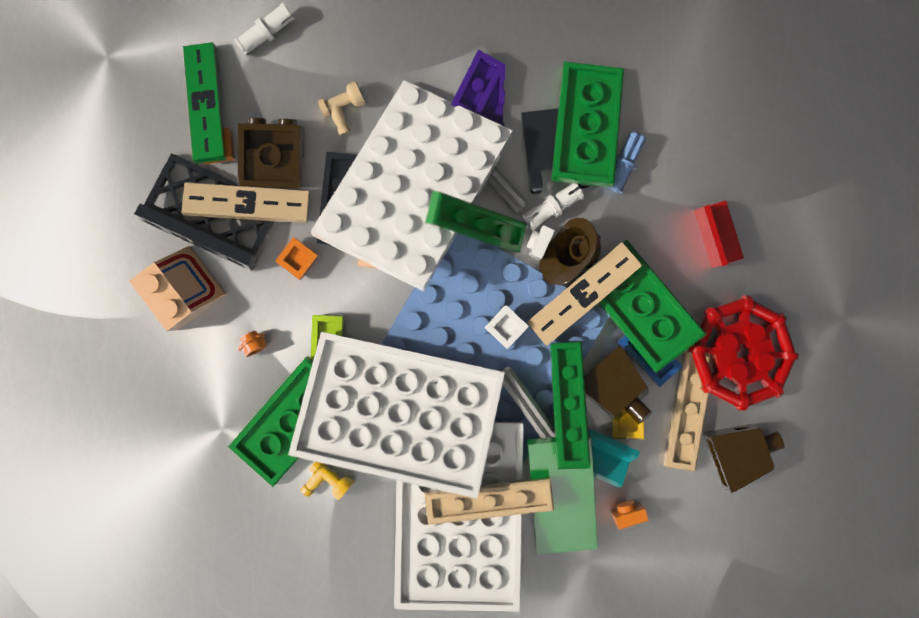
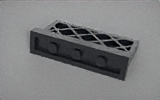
M171 153L144 205L139 203L134 215L150 226L252 272L257 263L256 257L275 221L251 220L252 223L235 228L232 218H227L231 230L218 234L213 232L210 221L218 219L217 217H202L193 221L185 219V216L181 213L182 202L180 203L175 189L183 187L184 183H196L207 178L213 180L215 185L238 186V183ZM178 164L187 168L190 178L173 183L170 174L175 165ZM192 171L198 173L199 175L194 176ZM168 191L172 192L175 205L166 208L154 205L160 194ZM178 210L179 216L172 212ZM206 223L207 228L200 226V224ZM263 225L261 231L259 232L258 226ZM254 228L257 239L251 249L240 243L237 234ZM232 235H233L235 241H233V240H231V239H229V238H226V237H229V236H232Z

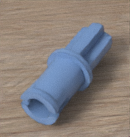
M636 132L629 133L616 159L614 186L606 188L620 194L623 193L632 170L637 168L635 163L646 141L643 135Z

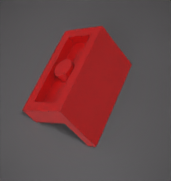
M726 200L694 210L711 268L725 266L728 263L744 259Z

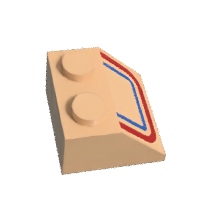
M187 246L154 262L130 280V283L166 331L180 330L226 295V292L191 246Z

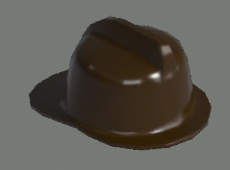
M577 217L568 220L549 242L542 259L539 261L540 272L543 274L542 277L548 283L559 286L567 284L584 268L592 266L598 260L601 252V236L596 232L595 227L590 221Z

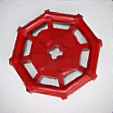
M743 295L738 300L715 308L708 307L704 311L705 317L700 325L705 331L706 336L688 349V352L692 354L702 384L700 389L705 394L710 393L734 405L738 411H746L749 406L773 397L780 398L784 394L783 388L795 360H799V353H796L785 322L787 317L783 313H777L754 301L749 295ZM738 313L737 322L725 325L722 321V318ZM750 313L768 322L763 327L759 324H754L750 322ZM713 328L717 330L715 343H712L710 347H705ZM774 329L782 352H775L770 333ZM741 344L748 350L746 360L737 356V352L741 350ZM705 353L711 356L716 371L713 374L709 368ZM775 358L782 359L772 380L768 373L775 366ZM723 378L731 380L735 384V392L720 385L719 381ZM760 381L765 387L747 394L748 384Z

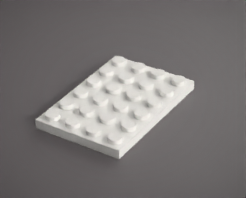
M404 80L311 230L312 235L425 291L457 234L425 223L432 192H443L474 204L509 143L513 130L461 106L454 107L451 105L452 102Z
M321 332L288 455L477 499L505 372Z
M494 421L481 485L522 480L523 422ZM397 481L394 609L520 612L521 514L428 525L424 493L425 491L437 489Z

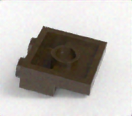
M247 118V123H238V186L302 188L304 126L297 125L296 119H278V124H266L265 118Z

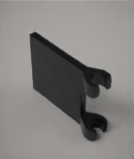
M558 108L521 112L529 190L531 194H540L542 192L543 180L541 171H550L553 167ZM577 184L580 189L590 187V185Z

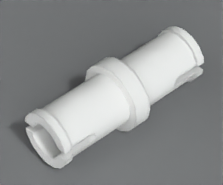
M282 2L279 7L262 20L260 17L256 19V24L241 36L235 38L234 41L241 51L248 56L250 52L266 40L272 41L275 38L273 35L291 21H294L295 18Z
M571 183L570 186L553 196L549 194L544 197V202L522 214L526 223L529 222L528 227L533 231L552 217H560L562 211L584 199L582 190L579 189L577 191L576 189L579 186Z

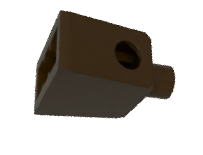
M621 346L617 347L584 376L586 397L615 420H619L628 413L639 425L652 414V411L641 401L649 393L648 386Z
M752 424L703 433L721 485L730 493L738 491L773 471L775 466L770 453L785 448L784 441L778 431L763 436L760 427Z

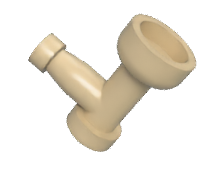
M356 81L347 85L346 92L326 101L324 98L318 100L325 118L332 116L333 121L338 127L339 135L351 131L346 123L341 107L350 103L357 107L366 104Z

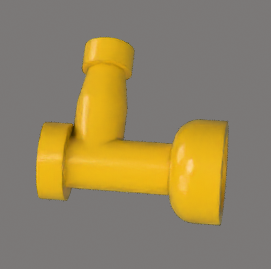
M315 462L309 469L313 475L300 490L305 496L310 497L314 490L326 480L334 487L332 494L339 500L355 481L349 476L341 478L328 465Z

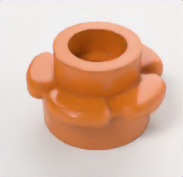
M257 331L244 335L240 338L242 344L239 345L238 350H242L246 357L259 353L268 346L264 339L266 335L264 333L258 334Z

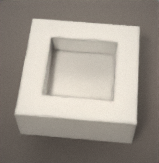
M544 225L540 228L539 232L533 230L526 246L531 249L528 256L541 260L555 230Z
M505 305L484 328L508 349L529 326Z

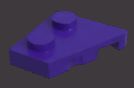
M478 49L451 101V105L454 107L461 106L505 127V123H503L505 64Z

